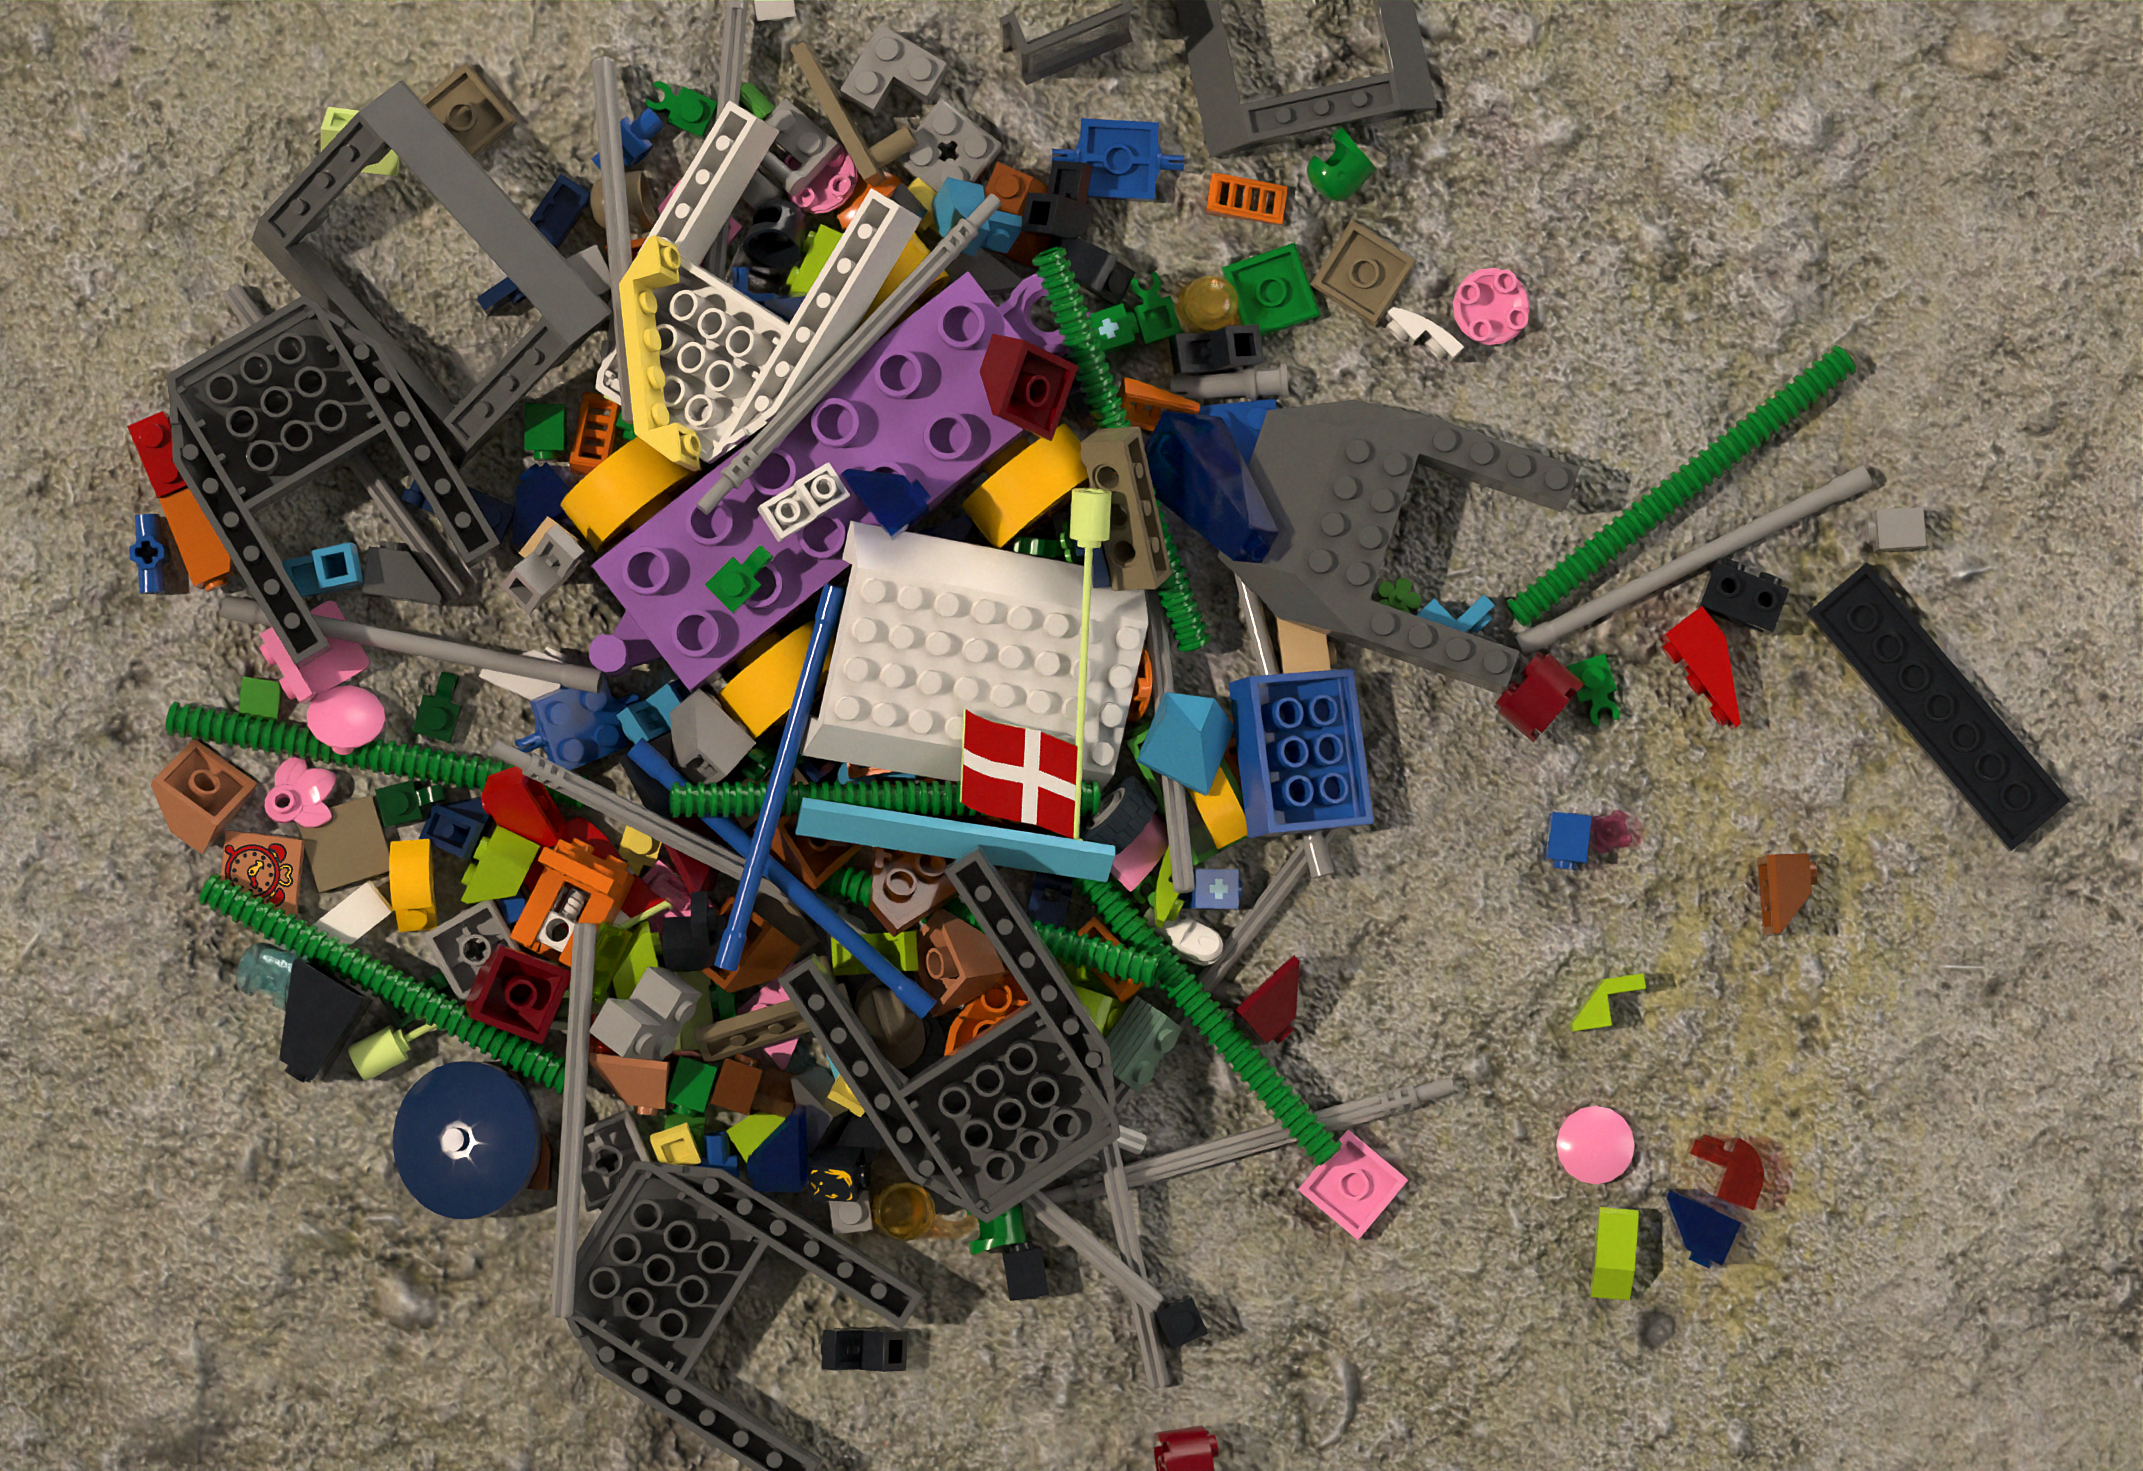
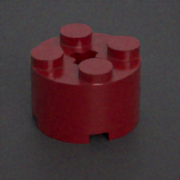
M1538 652L1520 673L1526 680L1520 686L1514 681L1495 702L1501 708L1498 713L1533 743L1568 704L1576 693L1574 690L1578 692L1584 685L1583 681L1550 653L1544 656Z
M1203 1425L1154 1433V1439L1161 1443V1446L1153 1447L1156 1471H1215L1213 1458L1219 1456L1217 1439L1215 1434H1209V1431L1205 1430Z

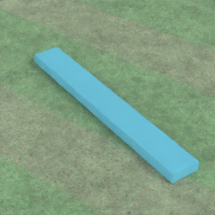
M804 797L796 823V835L958 859L980 845L993 865L1102 882L1108 881L1115 858L1114 845Z

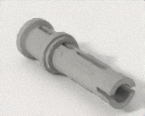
M1281 363L1277 368L1255 369L1252 366L1244 368V372L1170 377L1171 393L1189 400L1244 395L1250 401L1256 400L1258 396L1282 395L1283 398H1289L1287 363Z

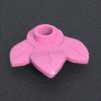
M300 755L288 758L279 766L275 773V787L269 791L264 802L266 813L275 822L290 823L295 821L305 828H315L327 823L332 819V814L323 801L332 792L337 781V775L322 768L307 770L306 761L301 760ZM286 797L290 799L287 807H277V803L281 798Z

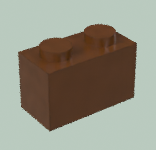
M736 1053L734 1059L725 1058L710 1103L747 1116L752 1115L767 1070L759 1068L761 1060L740 1053Z

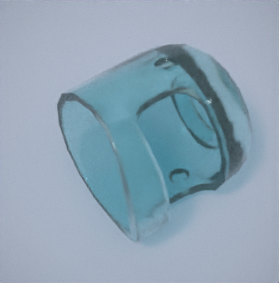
M267 942L254 943L245 950L239 960L236 970V983L240 990L251 997L260 989L274 992L273 1007L286 1012L292 964L296 958L301 957L297 956L294 952H289L284 948Z

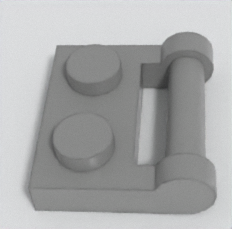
M784 98L764 121L779 130L774 142L802 166L798 170L792 171L769 150L760 164L783 183L782 187L790 195L796 196L803 191L842 148L838 142L789 100Z

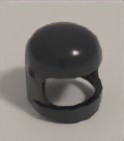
M786 199L768 200L758 207L753 217L754 226L748 229L742 245L743 250L751 260L768 268H789L797 263L808 233L807 216L792 201ZM758 235V242L754 248L750 240Z

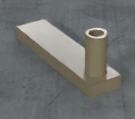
M804 41L790 49L863 180L872 187H876L887 180L881 168L919 145L910 128L905 125L869 148L815 50Z
M819 956L818 959L854 1011L845 984L838 985L836 976H833V965L827 956ZM791 999L693 1029L696 1043L705 1063L811 1031Z

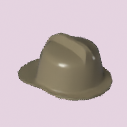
M878 977L866 982L857 994L855 1001L856 1016L884 1058L894 1067L900 1069L915 1063L923 1053L926 1042L922 1019L895 996V993Z

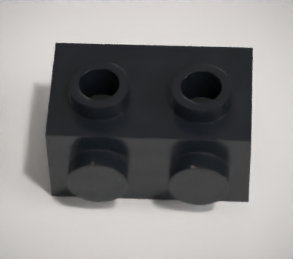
M1724 558L1722 563L1714 562L1710 567L1696 609L1703 606L1709 614L1765 635L1772 634L1789 592V588L1781 586L1782 579L1764 572H1760L1759 577L1744 572L1745 565L1731 559Z

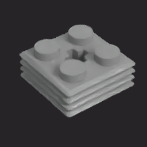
M941 99L914 132L919 145L898 157L896 164L913 178L919 177L938 193L947 177L976 184L1000 153L1001 142ZM951 145L955 146V154L958 158L955 161L951 158L945 162L941 161L942 152L940 148L943 146L945 148H949Z
M495 900L482 901L425 933L423 936L457 999L463 1003L466 1002L479 969L499 944L524 953L520 944L510 938L512 931L507 926ZM473 940L478 944H486L487 949L483 951L484 958L481 961L477 957H468L467 952L472 949L470 942Z
M629 1110L620 1111L584 1128L580 1199L587 1212L598 1209L608 1203L634 1160L652 1162ZM561 1138L556 1141L559 1151L561 1146ZM604 1149H607L609 1154L616 1153L618 1156V1160L614 1163L615 1170L612 1172L607 1167L600 1168L598 1165V1161L603 1158L601 1152Z

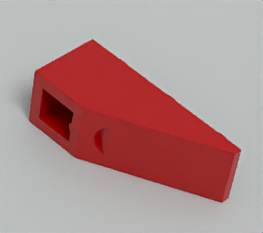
M1701 606L1661 636V639L1665 642L1661 648L1674 665L1680 662L1689 675L1685 677V680L1690 688L1698 696L1704 694L1713 705L1709 708V712L1721 727L1727 724L1732 730L1738 727L1741 721L1727 640L1720 628L1703 606Z

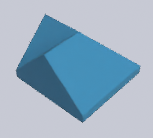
M1165 692L1136 762L1207 796L1234 730V725L1214 698Z

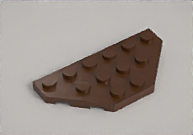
M927 777L922 781H926L927 785H931L932 781H938L939 785H943L944 781L948 780ZM950 781L951 785H956V782ZM931 812L926 814L927 817L1048 835L1052 832L1035 824L988 815L981 816L980 812H976L974 816H969L968 812H964L962 816H957L956 812H951L950 816H945L944 812H939L938 816H932ZM874 847L869 910L893 937L897 936L960 895L944 872L946 866L957 859ZM994 865L997 871L1004 867Z

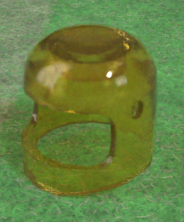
M1218 276L1199 277L1188 282L1180 291L1176 301L1177 314L1179 319L1191 331L1196 333L1211 332L1228 326L1233 321L1238 310V296L1234 287L1226 279Z
M908 1182L891 1183L880 1189L874 1197L871 1207L872 1219L878 1230L887 1237L900 1241L915 1240L925 1234L932 1227L936 1215L935 1203L930 1194L921 1186ZM926 1201H927V1203H928V1209H929V1216H928L927 1221H926V1216H927V1204H926Z

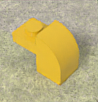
M430 839L391 842L389 857L392 909L396 913L399 932L432 930L438 927V914L434 895L435 867Z

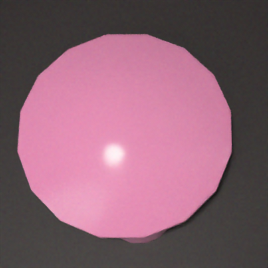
M839 142L838 144L842 149L803 191L796 196H792L784 190L789 201L797 204L804 212L811 214L829 213L842 206L853 194L858 181L857 167L848 151ZM790 154L784 162L792 171L798 170L802 166Z
M1497 268L1479 269L1462 281L1456 290L1453 300L1454 318L1461 331L1473 341L1485 345L1503 344L1516 337L1522 328L1526 326L1529 319L1528 294L1515 274L1509 270Z
M350 685L336 686L321 692L311 701L307 711V726L315 738L327 746H331L335 753L348 755L355 748L372 742L384 731V707L375 695L363 688Z
M1592 1106L1581 1108L1566 1117L1559 1129L1556 1146L1559 1160L1568 1174L1581 1182L1601 1184L1611 1182L1624 1173L1632 1161L1635 1144L1632 1130L1622 1116L1611 1109Z

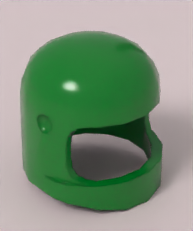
M1341 126L1329 136L1335 144V150L1325 162L1314 155L1308 162L1306 170L1307 177L1312 186L1322 196L1335 202L1344 201L1352 196L1377 170Z
M1019 1202L989 1223L978 1219L979 1238L968 1241L971 1255L982 1253L997 1246L1027 1242L1022 1204Z

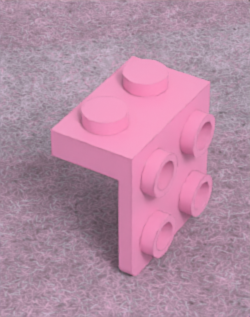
M326 601L310 611L314 615L347 621L334 601ZM273 627L260 634L264 644L259 646L269 665L272 667L277 664L284 675L279 682L290 700L297 698L300 703L305 705L321 692L344 683L366 670L370 665V660L361 644L325 637L332 650L298 669Z

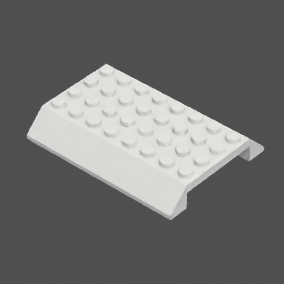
M850 521L842 560L852 564L819 717L809 715L799 754L948 781H961L964 708L990 721L1039 730L1076 745L1084 565ZM1109 577V587L1093 588L1091 580L1082 780L1086 784H1090L1091 780H1097L1100 785V791L1103 790L1115 772L1149 622L1145 591H1113L1111 577Z

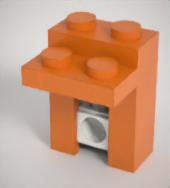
M573 838L571 844L559 839L554 850L544 847L538 861L545 868L510 938L518 944L571 969L574 925L579 922L592 923L596 926L595 960L636 879L627 872L629 864L611 855H608L606 860L594 856L592 853L595 848L576 838ZM571 887L576 891L572 895L568 894ZM577 890H579V891H581V892H584V893L590 895L589 900H588L587 897H585L583 894H581V893L578 892ZM564 901H565L566 905H565V907H564V909H563V908H561V907H562V905H563V903H564ZM560 923H567L569 926L567 937L559 942L553 941L552 931L554 927Z

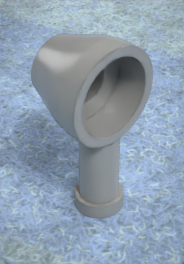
M757 168L741 197L757 210L758 207L768 200L781 199L786 192L767 174Z

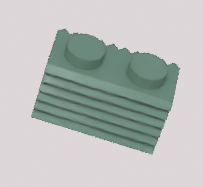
M1138 996L1133 998L1105 1038L1110 1047L1113 1077L1135 1092L1141 1091V1086L1147 1084L1152 1079L1155 1073V1066L1159 1065V1060L1163 1059L1165 1053L1174 1048L1177 1043L1178 1034L1182 1032V1028L1172 1019Z

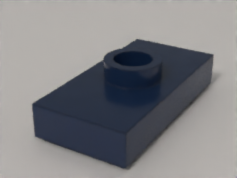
M561 173L529 220L558 250L590 204L591 193Z
M507 277L479 295L476 300L489 316L511 301L513 305H516L527 297Z

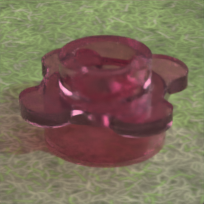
M1614 810L1609 816L1602 818L1594 816L1591 818L1590 830L1594 832L1596 839L1594 847L1599 853L1605 854L1609 852L1610 848L1617 846L1625 848L1631 844L1632 835L1627 832L1625 824L1626 815L1622 811ZM1608 828H1612L1614 830L1613 835L1610 836L1607 834Z

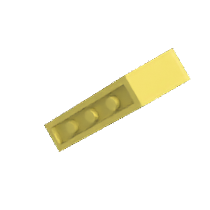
M654 235L647 239L619 283L635 435L672 462L689 470L696 471L700 470L699 455L701 453V444L696 431L679 423L669 424V412L665 406L663 393L665 375L660 365L659 356L661 338L656 328L655 318L657 301L652 291L680 282L678 268L681 265V259L676 245Z

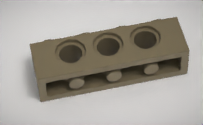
M1140 426L1097 429L1081 442V460L1087 469L1090 483L1089 488L1112 491L1109 540L1103 541L1108 576L1111 577L1113 591L1156 589L1172 573ZM1111 468H1113L1117 472L1118 476L1112 471Z

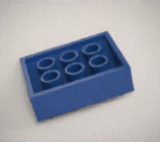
M1354 668L1249 676L1228 683L1248 839L1374 824Z

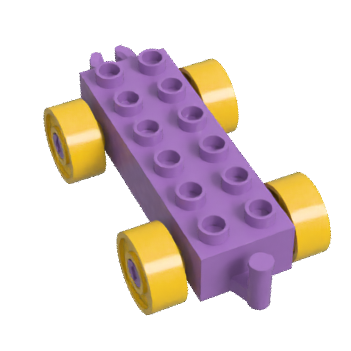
M915 232L854 333L931 253ZM943 270L762 461V464L752 472L753 474L748 479H745L738 489L733 488L708 515L704 514L696 506V503L722 477L720 472L725 467H728L734 457H737L740 451L747 447L750 442L696 484L694 483L703 472L701 468L700 470L692 471L672 462L638 436L593 469L564 497L560 506L597 553L612 548L591 566L623 605L626 612L612 635H604L603 633L591 642L589 658L592 664L599 671H603L612 677H618L626 674L633 667L665 659L691 693L698 688L704 691L737 665L741 672L715 698L720 702L721 709L732 720L741 722L748 729L749 736L755 741L777 732L786 725L814 629L815 619L796 629L784 639L778 632L820 600L825 583L838 586L850 577L852 564L842 560L850 521L908 531L985 471L990 478L978 487L964 501L961 507L994 548L1007 550L1015 544V536H1028L1051 518V514L1059 512L1071 502L1072 489L1090 486L1086 466L1083 465L1081 460L1082 447L1079 439L1067 424H1063L1057 427L1052 441L1040 438L1033 444H1030L1026 438L1032 433L992 414L979 372L992 334L1026 340L1058 357L1067 353L1069 347L1063 345L1064 335H1060L1058 330L1054 332L1040 331L1033 325L1030 319V311L1033 304L1048 293L1047 289H1042L1041 282L1044 281L1043 278L1038 277L1036 273L1022 280L1012 291L1010 298L996 307L969 272H966L939 293L950 279L947 272ZM1089 311L1086 313L1087 317H1090ZM829 462L849 492L850 497L804 528L778 542L757 510L758 507L793 486L799 479ZM762 545L774 557L754 577L762 587L733 614L705 584L732 557H735L742 565L749 555L758 546ZM833 635L813 704L824 695L836 641Z

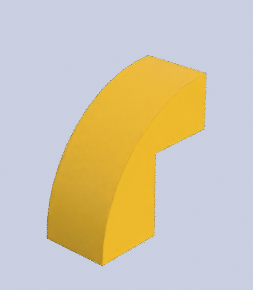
M1220 765L1207 796L1186 787L1204 827L1217 849L1248 835L1245 814Z

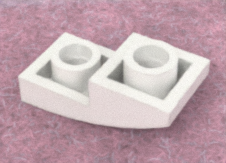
M1395 307L1387 312L1385 318L1390 323L1386 327L1401 343L1407 340L1413 345L1424 335L1428 339L1424 343L1428 350L1439 360L1445 357L1449 362L1462 352L1464 346L1432 321L1418 314Z
M828 462L796 481L790 488L761 504L757 510L777 541L781 542L850 497V494Z
M369 880L313 925L318 927V932L321 933L325 930L329 933L328 937L336 936L340 939L339 943L347 942L351 945L394 910Z

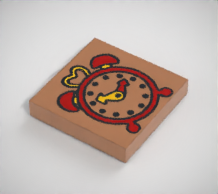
M226 830L221 880L228 879L232 881L233 887L240 885L243 887V892L248 890L253 892L254 898L258 896L264 898L265 904L272 902L275 904V909L278 910L281 907L286 910V915L293 913L297 916L305 839Z

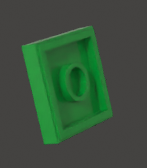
M1295 242L1221 268L1240 325L1259 324L1260 337L1320 317V312Z

